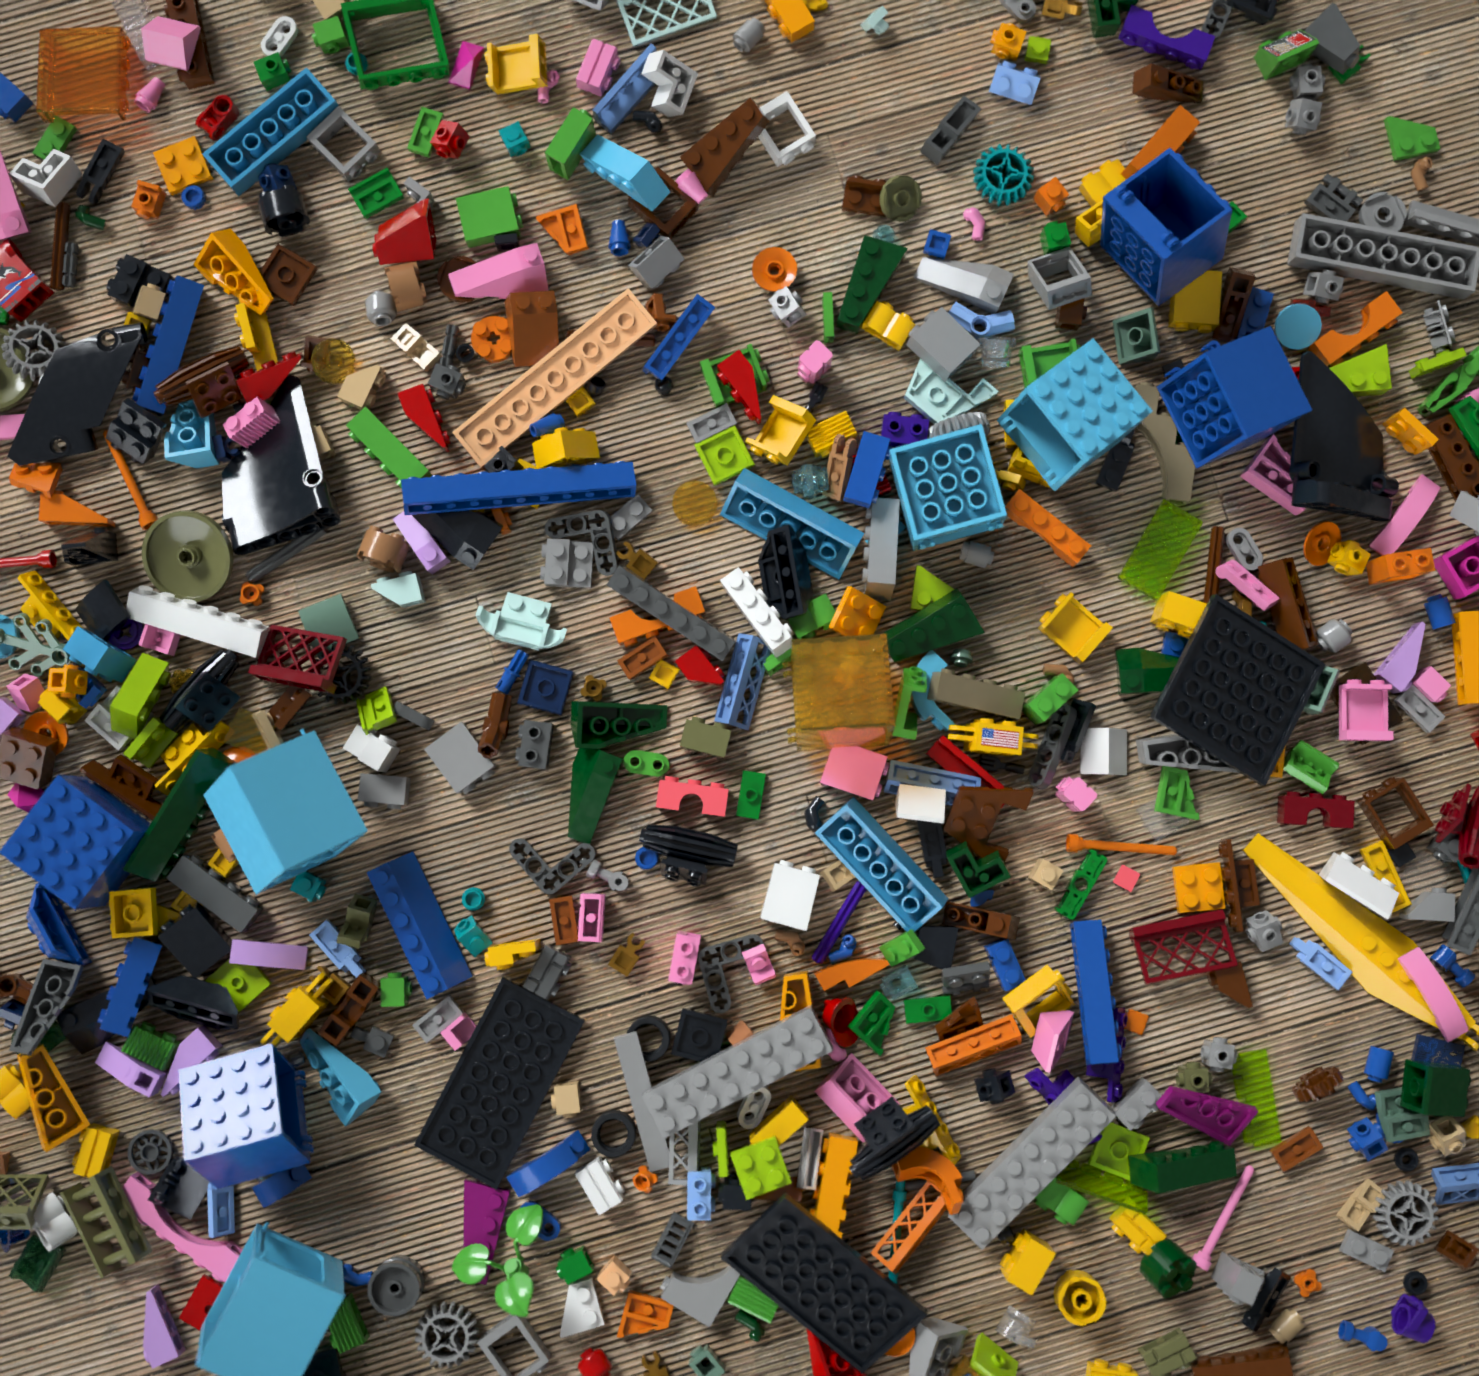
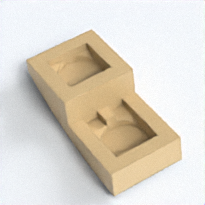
M407 323L391 338L403 352L426 372L442 357L435 348Z
M840 860L820 872L832 891L837 890L855 878Z
M1367 1178L1348 1198L1336 1217L1353 1231L1359 1232L1370 1213H1376L1375 1207L1381 1205L1375 1198L1379 1197L1384 1200L1386 1196L1381 1193L1382 1189Z

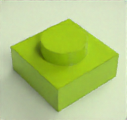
M1029 36L1024 61L1047 64L1051 39Z

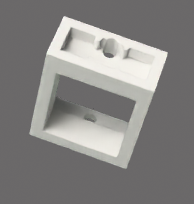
M788 91L760 107L769 121L789 109L805 134L804 137L779 151L764 128L758 138L777 167L782 164L787 165L791 163L796 155L801 152L807 153L814 147L816 134Z

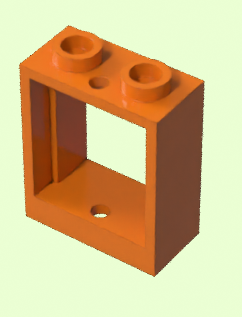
M1425 548L1385 554L1368 561L1366 569L1369 585L1413 579L1435 571L1432 549Z

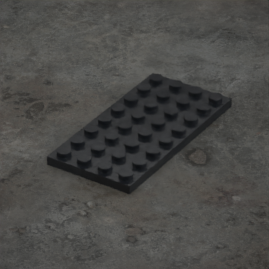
M502 977L414 1146L497 1190L585 1019Z
M786 1192L721 1253L723 1261L862 1374L928 1316L925 1307Z

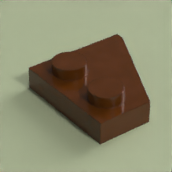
M970 998L935 1025L939 1042L984 1025L976 998Z

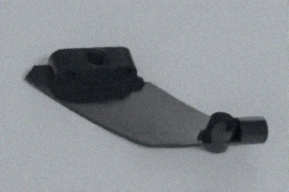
M138 322L104 329L98 334L57 349L33 395L7 457L21 466L98 450L92 428L101 426L135 350L139 344L148 341L144 324ZM107 333H111L114 336L115 342L113 345L106 341ZM59 439L65 441L67 445L66 450H62L58 446Z

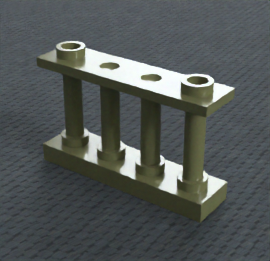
M112 1166L88 1178L91 1184L88 1187L83 1188L80 1182L60 1193L100 1278L121 1267L119 1261L127 1258L131 1265L153 1252ZM93 1194H96L101 1207L95 1210L88 1198ZM106 1215L112 1227L104 1231L98 1219ZM115 1236L122 1248L117 1252H114L109 1242V1239Z

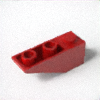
M738 349L717 365L718 374L716 375L723 385L727 384L731 388L730 394L737 403L741 402L744 405L746 416L751 421L755 420L757 424H760L761 413L753 367Z
M293 351L283 355L282 361L275 363L274 360H270L261 364L262 369L255 372L253 368L241 372V377L236 382L246 403L251 402L257 396L262 400L270 398L301 360L303 353L296 354Z
M420 384L398 392L397 394L404 413L409 420L443 450L450 452L448 444H451L447 431H442L440 423H443V419L439 410H434L432 403L436 401L432 390H427L424 384Z

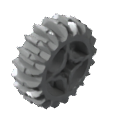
M26 320L24 322L25 326L22 327L17 323L15 325L17 330L9 328L8 333L10 336L3 337L5 343L1 345L2 351H4L2 357L4 360H7L6 366L12 368V372L15 375L21 372V378L25 379L30 375V379L34 381L36 376L41 378L55 351L67 345L65 341H62V334H56L57 330L55 327L48 329V323L46 322L39 326L37 320L34 321V325H30ZM44 339L52 344L54 352L44 347ZM37 348L39 349L38 352L36 351V352H32V353H31V351H30V350H33V351H34V349H37ZM16 349L21 350V353L25 354V362L15 355Z
M969 412L947 418L929 428L928 438L982 424L985 437H987L990 433L989 420L983 412Z
M1408 1180L1404 1184L1401 1181H1396L1395 1186L1391 1183L1387 1184L1388 1191L1381 1190V1193L1386 1196L1385 1199L1375 1198L1376 1201L1381 1203L1379 1207H1375V1211L1378 1213L1372 1216L1374 1220L1379 1221L1376 1224L1377 1229L1383 1230L1382 1235L1386 1238L1389 1237L1391 1242H1399L1402 1246H1406L1407 1242L1409 1245L1415 1246L1416 1240L1424 1243V1235L1428 1238L1431 1237L1430 1232H1428L1430 1228L1433 1230L1437 1229L1432 1224L1433 1221L1439 1220L1438 1216L1433 1214L1439 1210L1437 1206L1433 1205L1436 1200L1429 1196L1430 1193L1427 1189H1422V1186L1417 1183L1413 1185ZM1413 1196L1419 1201L1421 1212L1415 1209ZM1397 1199H1399L1398 1203L1395 1204V1205H1393L1394 1202H1395ZM1407 1210L1410 1211V1212H1412V1213H1408L1407 1215L1404 1214V1216H1402L1401 1214H1399V1213H1404V1211L1407 1212ZM1390 1215L1396 1217V1224L1398 1225V1230H1396L1393 1227L1390 1220Z
M445 1301L441 1303L440 1308L437 1304H434L432 1311L427 1309L424 1312L425 1317H420L418 1320L420 1326L415 1328V1332L420 1334L415 1337V1342L421 1343L417 1347V1351H425L422 1356L423 1359H426L428 1356L431 1357L430 1365L438 1361L439 1369L443 1367L445 1362L450 1369L453 1366V1361L458 1366L462 1364V1359L467 1361L470 1358L469 1353H474L476 1349L473 1344H477L479 1340L475 1336L478 1334L479 1328L472 1327L477 1322L476 1318L469 1320L472 1312L469 1310L463 1313L464 1305L456 1309L455 1301L450 1304L449 1308ZM439 1318H452L455 1321L446 1323L443 1319L440 1320ZM430 1324L434 1327L433 1331L437 1336L434 1343L431 1342L429 1337ZM461 1326L465 1332L464 1345L460 1343L461 1339L457 1335V1331ZM452 1329H454L451 1333L450 1338L448 1336V1338L444 1337L441 1340L444 1332H450ZM441 1347H448L453 1352H445L439 1349Z

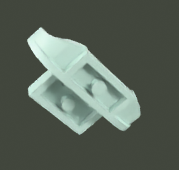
M507 592L501 611L496 610V613L493 614L486 611L483 606H478L475 615L483 629L494 636L496 640L537 651L559 645L563 642L567 632L566 628L561 630L550 629V624H547L552 603Z

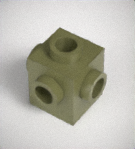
M1186 1062V1065H1178L1176 1083L1179 1088L1206 1093L1209 1092V1086L1212 1085V1075L1208 1068L1200 1065V1062ZM1197 1077V1084H1194V1078Z

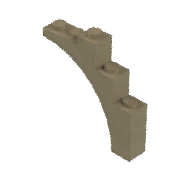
M1142 382L1134 388L1153 412L1136 427L1145 435L1157 457L1163 482L1162 502L1185 506L1191 501L1195 472L1194 462L1184 442L1175 444L1177 428L1170 413L1160 412L1156 414L1159 399L1157 387H1153L1154 384Z

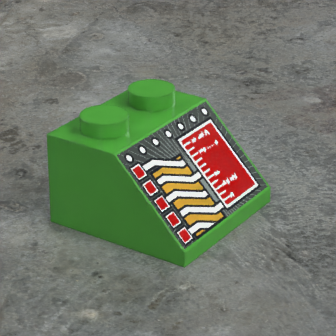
M1301 29L1293 33L1287 31L1278 40L1273 42L1268 40L1258 47L1259 50L1255 54L1254 59L1266 81L1305 63L1318 46L1319 41Z

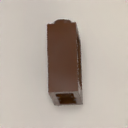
M657 167L655 171L665 185L685 202L683 206L664 224L629 195L628 205L646 223H654L660 229L658 233L661 236L668 237L671 240L699 210V206L694 199L678 188V184Z
M1392 776L1381 783L1382 787L1377 790L1373 788L1362 794L1363 798L1357 801L1377 835L1383 840L1386 849H1397L1434 826L1405 778H1395ZM1395 788L1415 821L1390 836L1370 803Z

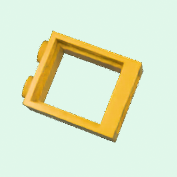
M1048 965L1044 966L1002 998L1019 1025L1030 1038L1035 1035L1041 1012L1067 1011L1075 1005L1070 997L1073 995V992L1064 983V977L1058 970L1053 972ZM1054 986L1056 989L1054 993L1025 1013L1023 1009Z
M790 1095L761 1121L757 1127L750 1131L749 1142L754 1144L775 1136L780 1146L809 1120L807 1112Z

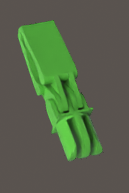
M1479 346L1462 359L1463 365L1438 382L1417 408L1421 416L1426 418L1467 389L1475 376L1479 375ZM1453 385L1446 398L1431 405L1434 401L1438 400L1445 386Z

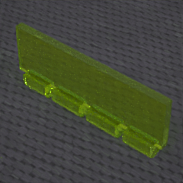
M1266 1049L1239 1052L1236 1063L1232 1067L1233 1076H1242V1078L1234 1079L1236 1099L1245 1098V1101L1240 1103L1255 1106L1258 1110V1113L1250 1121L1249 1125L1242 1131L1243 1141L1245 1144L1253 1143L1254 1147L1281 1143Z
M1073 1159L1056 1176V1183L1144 1215L1148 1212L1147 1192L1143 1191L1144 1188L1131 1184L1129 1180H1126L1125 1184H1123L1124 1178L1107 1171L1101 1176V1169L1082 1163L1081 1168H1079V1161Z

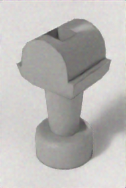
M595 859L592 861L586 874L587 877L595 879L598 876L609 883L613 891H623L629 886V878L623 874L624 872H611L601 868V862Z

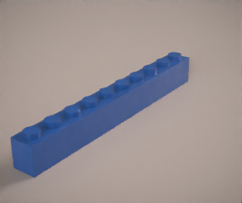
M625 461L609 464L594 463L582 466L574 464L569 467L550 466L543 469L526 468L524 470H502L501 472L491 473L482 471L477 474L458 473L452 476L433 475L426 478L409 477L401 479L405 515L635 497L636 493L633 462Z

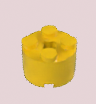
M1067 1270L1057 1280L1054 1287V1301L1069 1322L1084 1326L1101 1318L1106 1308V1297L1102 1287L1092 1275L1082 1270ZM1081 1294L1084 1296L1082 1299L1078 1298L1076 1300L1077 1296H1081Z

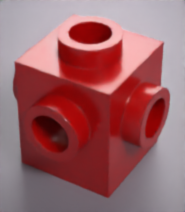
M441 120L430 143L436 149V153L442 158L459 159L470 136L458 122Z

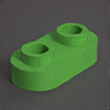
M639 750L628 752L623 761L625 768L631 773L656 777L665 775L670 767L669 760L663 754ZM634 757L639 759L637 766L631 764V759ZM655 761L662 762L660 769L654 768L653 764Z

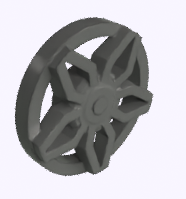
M156 1129L144 1130L134 1136L129 1144V1162L136 1171L142 1174H156L165 1169L170 1163L174 1152L172 1142L163 1131ZM145 1134H154L150 1141L147 1137L143 1136ZM160 1136L159 1142L155 1143V1138ZM139 1138L145 1141L144 1145L141 1144ZM163 1140L165 1141L167 1148L160 1147V1145L163 1143ZM136 1143L140 1151H137L133 1156V1148ZM165 1151L168 1155H161L160 1153ZM139 1155L142 1158L140 1160H135ZM159 1159H166L165 1163L159 1168ZM146 1161L149 1170L140 1167L138 1164ZM152 1161L155 1162V1169L151 1164Z

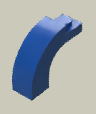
M579 1130L574 1131L553 1148L536 1159L523 1164L506 1178L517 1196L521 1197L568 1169L591 1149Z

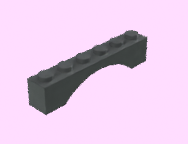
M623 565L617 567L606 584L721 661L724 660L736 642V639L687 610Z

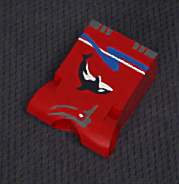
M7 238L0 244V305L7 313L22 323L55 292L25 262L16 244L10 238Z

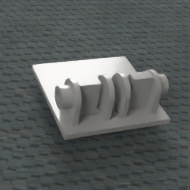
M1437 300L1438 310L1434 311L1433 308L1424 310L1423 315L1426 327L1430 326L1426 328L1427 331L1438 328L1442 329L1428 335L1429 338L1434 337L1430 341L1432 350H1435L1436 354L1445 351L1444 347L1447 346L1452 351V344L1456 343L1452 326L1447 328L1446 322L1450 321L1446 304L1441 306L1440 300Z

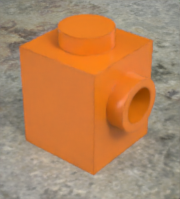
M1054 177L1037 190L1033 200L1043 213L1048 216L1054 211L1055 213L1059 212L1066 206L1069 193L1060 181Z

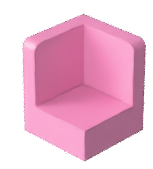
M23 674L6 686L19 709L33 712L40 707L38 704L39 697L45 690L38 677Z
M465 1012L441 1032V1035L456 1051L471 1038L476 1024Z

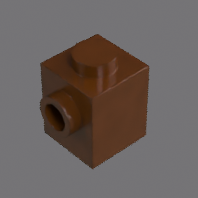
M1085 298L1057 307L1055 328L1077 331L1087 314V306H1084Z

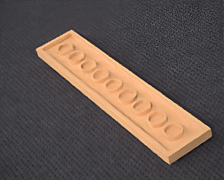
M627 288L452 433L483 469L500 451L499 448L501 446L505 449L511 446L530 430V424L546 417L589 380L594 378L658 325L630 289Z

